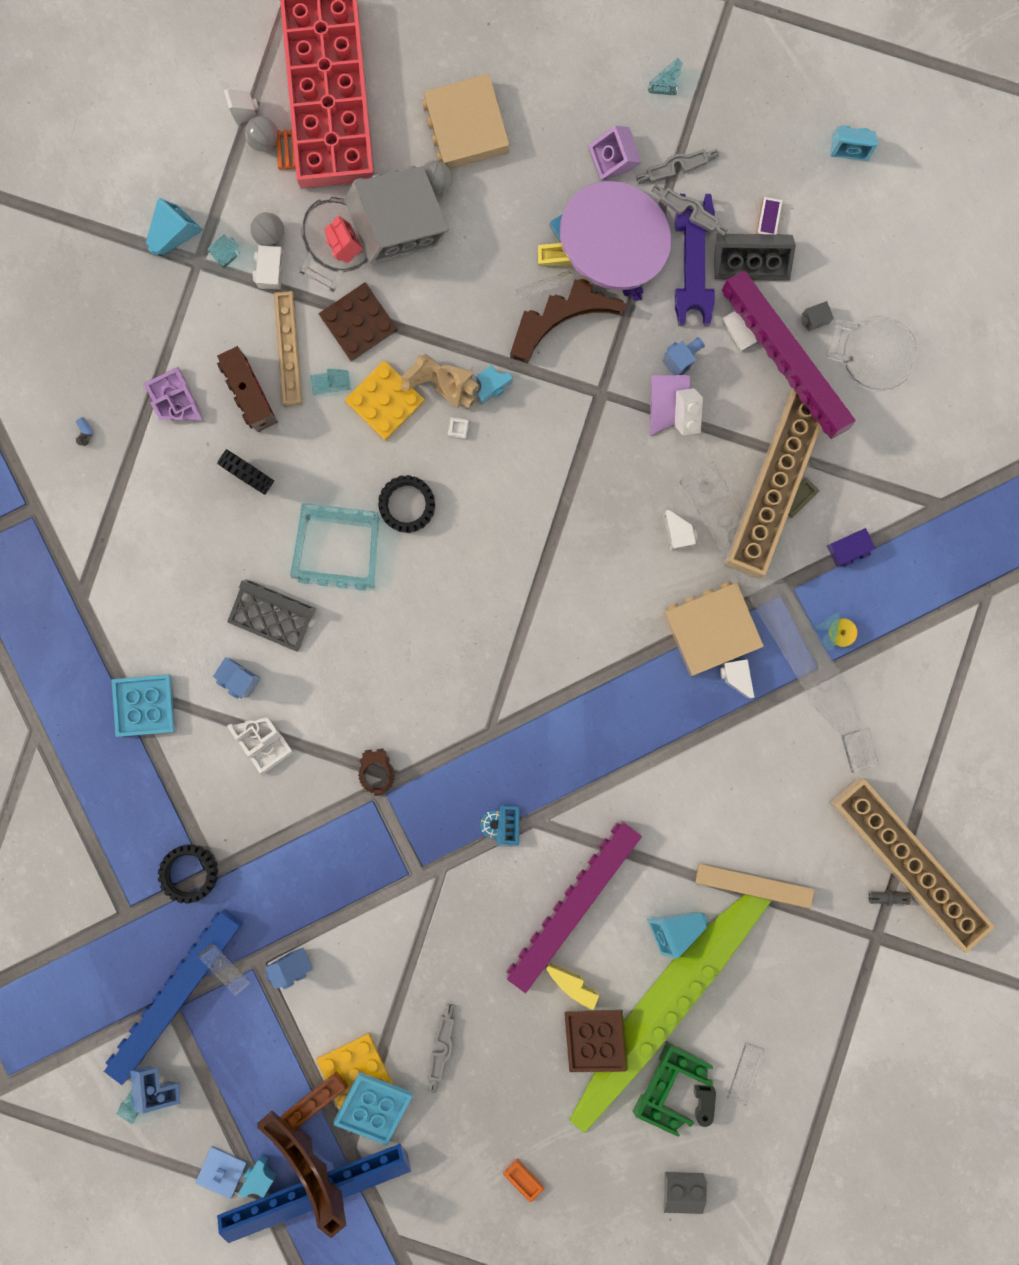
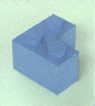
M228 657L224 658L213 675L217 679L216 683L223 688H227L229 690L228 693L237 699L249 697L261 679Z
M146 1066L130 1070L134 1111L147 1113L181 1104L179 1083L171 1081L160 1083L158 1068Z

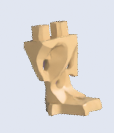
M426 354L423 356L419 355L415 364L401 376V379L404 380L401 385L402 390L408 392L416 385L431 381L437 384L434 390L456 408L461 404L470 408L475 403L476 397L473 395L477 392L479 384L472 380V371L449 365L440 366L432 357Z

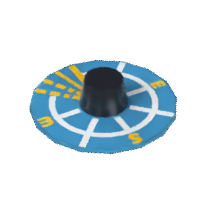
M498 810L488 811L483 815L480 822L483 834L492 839H497L500 812Z

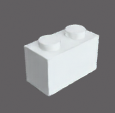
M258 245V252H255L254 261L257 263L256 270L253 271V282L256 283L259 289L281 290L284 263L282 248Z
M695 388L676 391L675 427L682 435L701 433L703 397Z

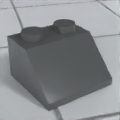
M665 1172L664 1213L703 1214L707 1196V1181L704 1173Z

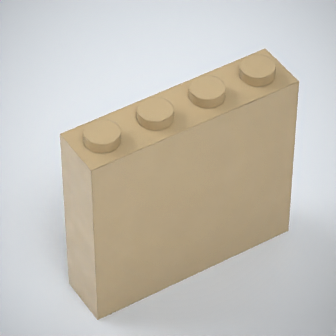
M489 74L423 91L424 99L421 101L424 111L429 113V117L426 118L429 129L433 128L434 135H431L434 147L438 146L439 153H436L438 161L445 163L449 169L510 153L508 138Z
M731 581L720 585L721 589L714 591L713 588L702 592L703 596L697 599L695 596L684 600L685 604L678 606V603L668 606V611L664 612L690 676L764 647L737 582L731 584Z

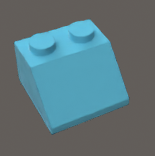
M837 127L832 138L830 156L868 161L878 146L876 132L870 131L867 128Z

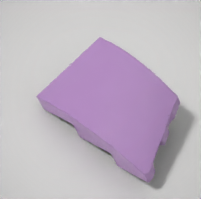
M179 367L144 383L152 399L150 404L159 420L203 419Z
M651 375L650 436L675 424L676 391L690 389V375Z

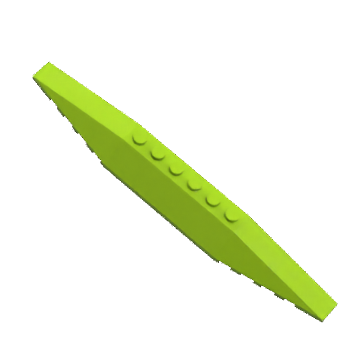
M745 894L738 901L736 900L726 911L719 914L680 957L670 962L624 1020L628 1070L626 1072H595L570 1117V1122L584 1133L592 1126L648 1063L720 973L772 900Z

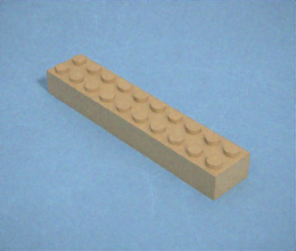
M794 389L789 393L724 564L758 579L766 575L821 425L812 417L810 410L801 402L799 395Z
M858 777L830 802L958 949L967 953L995 928L865 779Z

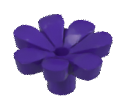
M642 287L623 290L624 296L632 295L634 301L643 300L641 295L643 293Z

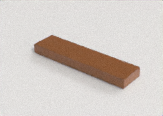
M336 1071L280 1117L296 1130L349 1086Z

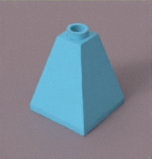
M159 198L146 240V244L149 246L148 250L155 256L158 254L164 255L200 233L203 228L177 204Z
M699 912L647 919L661 955L674 959L683 954L707 928L706 924L708 923L705 914Z

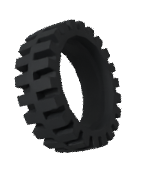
M228 449L223 452L217 462L219 466L266 495L275 481Z
M401 475L398 478L391 479L381 490L378 498L379 512L385 523L392 529L402 533L416 532L421 528L423 529L431 521L435 510V499L432 490L423 480L411 475ZM403 486H412L420 490L426 502L425 510L421 517L409 523L396 520L390 514L388 507L391 494Z
M192 844L179 846L170 851L163 858L158 870V882H161V890L164 889V894L170 896L171 900H176L178 903L189 904L203 899L212 891L218 879V869L216 868L218 865L214 861L213 855H210L207 849L204 850L203 847ZM184 855H192L199 858L205 865L207 872L206 881L203 886L191 893L182 892L177 889L170 878L172 864L177 858Z

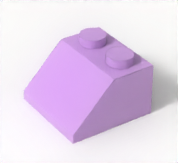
M614 126L588 145L600 180H606L629 172L642 163L629 127Z

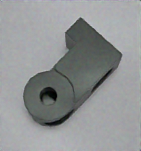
M694 1085V1095L696 1098H699L698 1106L695 1109V1117L700 1126L708 1127L714 1120L716 1091L714 1086Z

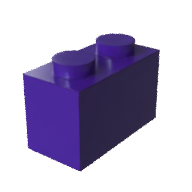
M866 528L827 545L835 565L839 566L842 564L843 567L854 563L853 559L856 557L863 559L870 556V551L876 549Z

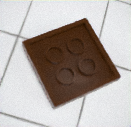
M366 282L318 313L350 361H353L398 330Z
M622 1009L564 1012L569 1072H626L628 1070Z

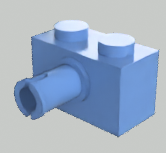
M699 337L687 346L683 341L678 344L674 342L667 348L668 351L665 353L663 363L672 375H683L692 368L696 361L694 354L704 348L705 344Z
M304 948L292 951L266 966V979L272 983L274 989L280 987L287 989L294 985V980L299 981L307 977L306 973L313 968Z

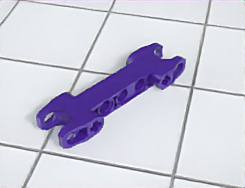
M705 194L703 208L715 216L711 194ZM687 208L682 215L675 214V231L684 232V289H675V312L678 326H684L686 312L692 309L698 310L702 314L704 326H710L715 305V290L705 289V232L708 231L690 222L689 218L693 210Z

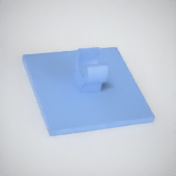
M211 1146L195 1183L231 1199L247 1162Z

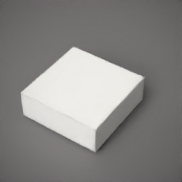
M450 417L448 437L467 440L469 420Z

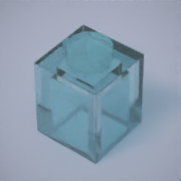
M225 234L207 249L223 269L240 255L237 249L239 247L237 242L232 237L228 239Z

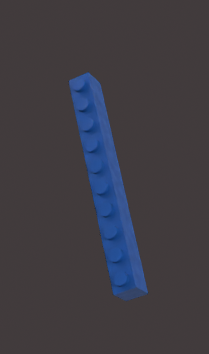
M223 910L221 913L217 912L211 919L213 924L209 929L205 928L199 935V938H201L199 943H194L188 950V958L186 960L182 959L175 968L178 970L174 976L170 975L165 981V989L162 992L159 990L152 999L154 1004L151 1008L147 1006L140 1016L143 1019L140 1023L136 1022L129 1030L131 1035L128 1039L124 1038L117 1046L119 1049L117 1054H112L105 1064L108 1066L103 1072L119 1084L123 1085L130 1078V1070L138 1067L242 926L243 922L227 910Z
M397 1144L327 1173L328 1181L341 1190L342 1197L345 1198L411 1172L407 1152L401 1144ZM298 1183L217 1215L218 1232L227 1243H231L310 1212L313 1208L303 1184Z

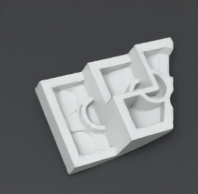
M268 717L256 721H245V723L229 724L227 726L261 775L294 753Z

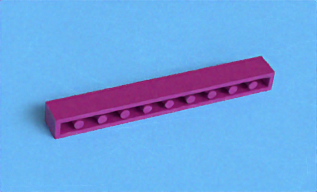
M746 271L727 279L722 288L724 297L733 305L735 312L744 320L746 327L755 335L757 342L766 350L768 357L777 365L779 372L788 380L790 387L799 395L801 402L810 410L812 417L821 425L823 432L830 439H833L848 431L855 423V418Z
M623 821L620 824L617 822L610 831L612 835L609 839L605 838L599 845L600 851L597 855L593 854L588 860L589 866L586 870L582 869L576 876L577 882L574 886L570 885L564 893L566 896L563 901L559 900L553 907L554 913L551 917L547 916L541 924L543 927L540 932L536 931L529 940L531 944L528 948L524 947L520 951L517 963H512L507 969V980L525 994L642 836Z

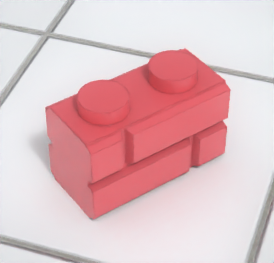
M337 216L332 221V224H329L324 229L327 236L325 241L333 249L331 253L338 261L341 259L345 263H349L354 258V255L357 256L362 251V246L351 224L341 216Z

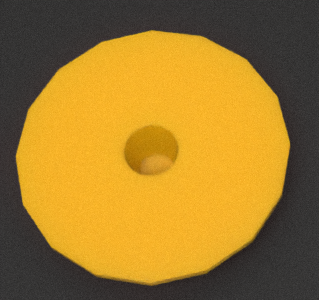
M848 619L835 620L829 629L831 641L840 647L851 645L857 638L856 625Z

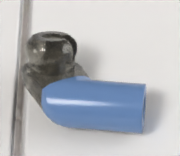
M82 417L76 421L81 430L80 435L76 438V442L80 446H86L90 443L93 431L85 418Z

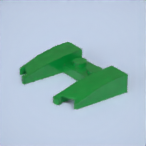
M666 1042L658 1058L660 1063L644 1095H640L632 1112L636 1118L679 1137L680 1134L677 1129L685 1123L691 1127L694 1122L663 1104L679 1072L712 1087L713 1081L707 1079L708 1068L713 1069V1066L684 1049Z

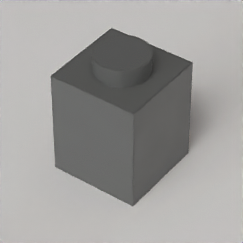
M827 301L806 308L801 316L802 324L804 327H807L808 332L828 325L834 319Z

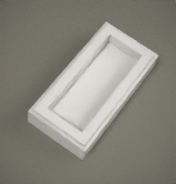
M735 311L722 318V322L740 352L757 343L755 335L746 327L744 320Z

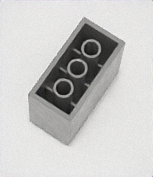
M410 166L403 171L393 170L385 175L376 174L368 179L358 178L353 182L344 199L369 263L436 247L449 231L423 166Z

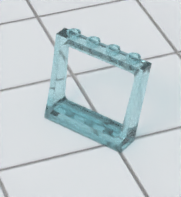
M302 503L290 572L291 578L298 579V582L308 584L309 581H317V584L321 586H328V583H334L339 588H347V585H350L362 591L366 590V587L375 588L379 531L378 512ZM313 520L370 527L371 543L368 577L361 578L299 570L307 523Z

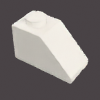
M224 90L228 107L237 125L248 122L258 116L256 111L259 110L256 98L252 99L250 92Z
M665 511L663 514L671 550L694 546L696 544L695 541L698 540L696 529L693 530L690 523L672 511Z
M748 659L723 663L722 668H720L721 679H724L726 684L746 698H754Z

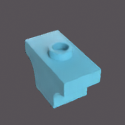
M491 365L476 376L477 382L481 386V390L477 394L478 399L483 404L493 396L495 398L500 396L504 392L503 389L513 382V377L509 372H497Z
M261 1154L253 1168L249 1167L245 1173L244 1178L246 1181L238 1193L244 1199L249 1194H257L263 1198L271 1186L276 1173L269 1169L267 1165L268 1157Z

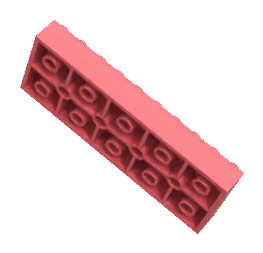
M280 0L296 176L300 189L352 184L358 178H371L375 173L358 0Z

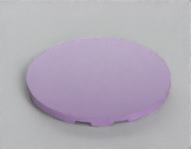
M602 181L588 185L570 199L561 217L559 232L565 255L568 256L572 266L578 273L594 281V284L614 290L638 288L640 285L654 279L664 267L669 257L671 231L663 211L648 194L632 185L617 181Z

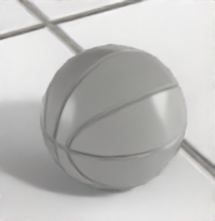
M257 116L252 118L245 127L246 142L256 151L266 152L271 150L278 141L276 125L266 117Z
M435 160L429 161L423 167L435 196H439L450 188L452 174L445 163Z
M263 212L252 220L251 234L259 245L275 246L283 239L284 225L277 215Z

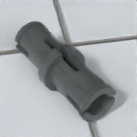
M891 890L886 892L869 891V896L871 897H868L870 904L878 903L886 904L887 906H892L893 904L909 905L910 900L908 899H911L909 892L900 893L892 892Z

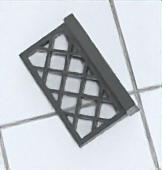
M242 580L227 622L298 652L316 608L250 580ZM244 593L251 596L252 604L244 606L242 602ZM265 601L269 604L271 610L262 614L258 603ZM255 605L258 616L250 619L245 608ZM282 608L286 610L289 618L279 621L275 611ZM240 610L243 611L246 621L241 623L233 620L236 612ZM272 612L276 623L267 626L263 616ZM301 616L305 618L304 625L297 628L293 620L294 617ZM260 617L264 628L260 630L254 629L251 621ZM290 620L294 630L284 633L281 623ZM278 625L281 635L278 637L271 636L268 628ZM295 632L298 638L296 646L288 642L286 635Z

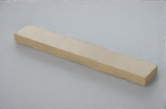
M293 291L274 293L282 404L283 406L302 405Z
M698 864L695 880L697 884L811 909L814 889L703 864Z

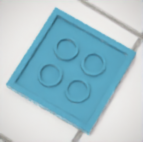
M171 675L111 679L115 737L175 732Z
M359 1071L334 1119V1125L387 1145L413 1097L412 1092Z

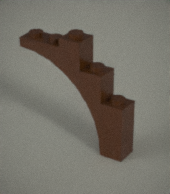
M575 279L568 300H565L561 295H549L543 316H540L538 312L529 310V312L524 310L510 352V358L528 364L540 341L559 324L576 316L590 313H610L623 316L627 304L623 303L624 301L619 298L611 299L605 297V294L601 292L592 293L593 285L589 281Z
M271 1111L257 1123V1128L274 1143L288 1160L310 1199L317 1228L332 1238L346 1226L342 1191L328 1181L327 1166L313 1154L311 1137L299 1127L295 1130L275 1112Z

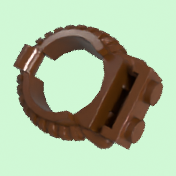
M384 748L377 749L374 752L372 750H365L360 759L361 767L358 771V779L362 784L361 786L370 791V793L373 792L375 796L383 795L384 791L386 792L387 789H390L389 787H392L393 780H395L394 768L389 764L390 758L387 756ZM375 763L383 765L387 770L388 780L381 788L370 786L365 778L367 768Z

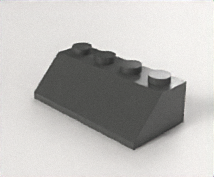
M716 234L714 279H729L746 271L752 280H790L796 247L793 235L725 234L723 237L721 234Z

